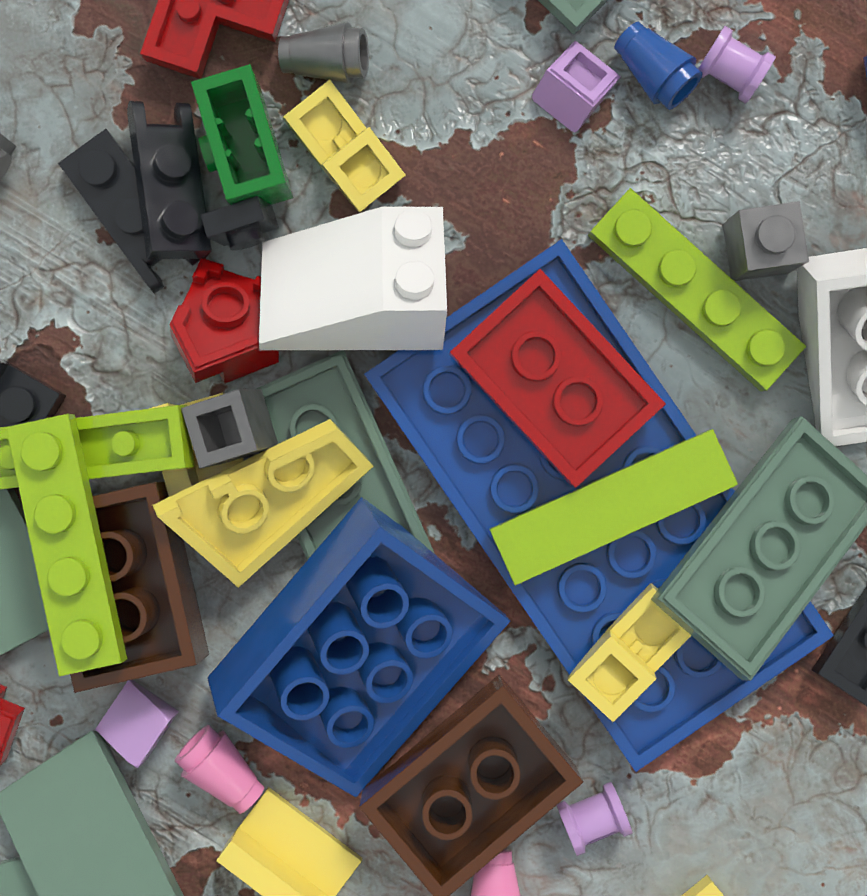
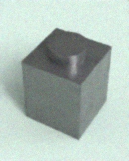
M800 201L738 210L722 224L730 277L733 281L787 274L809 262Z
M238 389L181 408L199 468L231 462L265 451L278 444L261 389Z

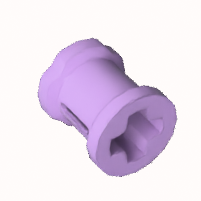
M724 26L698 69L703 74L702 78L709 74L739 92L738 99L746 104L764 79L776 56L769 52L764 55L757 53L732 38L733 30Z
M612 782L603 785V792L571 805L562 801L556 805L577 856L585 853L587 845L616 833H620L624 837L633 834Z

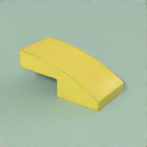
M330 79L282 117L300 142L358 212H361L406 176L371 128L365 127Z
M652 583L614 621L568 676V681L612 722L656 680L655 672L691 637L686 630L651 600L658 590Z

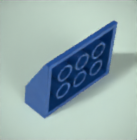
M361 497L207 679L219 718L345 792L357 797L509 624L510 619L404 527Z

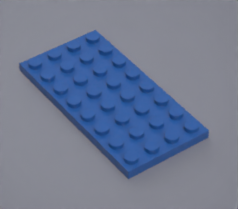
M562 239L446 318L443 350H398L364 373L569 675L605 631L650 583L658 589L661 587L735 492L732 487L518 585H514L489 528L696 436L689 423ZM539 269L550 278L666 403L663 408L576 488H573L449 355L454 347ZM810 601L751 681L738 678L691 636L655 672L656 680L614 722L602 713L586 697L585 699L634 771L637 772L828 641L834 634Z

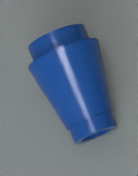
M639 21L630 25L615 43L614 49L621 55L622 60L653 104L662 103L668 110L675 108L691 94L702 78V72L695 66L696 58L649 28L644 27Z

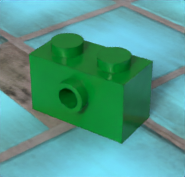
M251 64L192 81L191 84L207 134L198 137L200 149L208 171L210 173L218 171L225 198L229 205L255 196H259L270 205L293 199L294 197L262 90Z

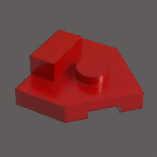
M200 259L192 276L193 282L183 303L178 305L169 324L171 337L194 382L197 383L220 374L224 384L279 363V350L259 349L261 276H256L255 279L224 270L223 264Z

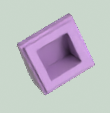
M574 41L546 70L532 94V99L570 131L576 132L583 126L621 76L580 43Z
M129 680L95 730L128 763L138 769L148 759L179 711L135 681Z

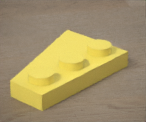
M329 419L152 506L159 519L239 588L374 466L338 426Z

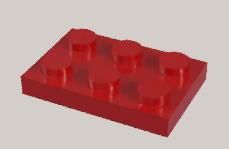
M541 269L533 274L449 353L573 488L580 485L666 405Z

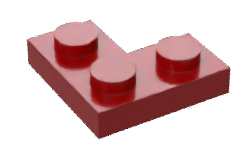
M158 0L140 54L147 62L201 79L219 25L276 42L289 0Z

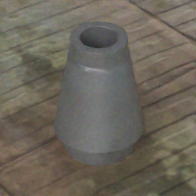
M349 22L293 34L292 36H282L278 44V58L281 71L283 73H294L295 75L325 80L330 79L331 81L351 84L354 78H364L367 75L369 66V47L366 31L364 28H352Z

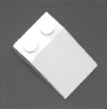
M379 207L262 242L260 350H443L447 318L443 207Z
M867 248L808 257V263L797 268V289L802 341L807 346L804 349L815 426L834 446L867 442Z

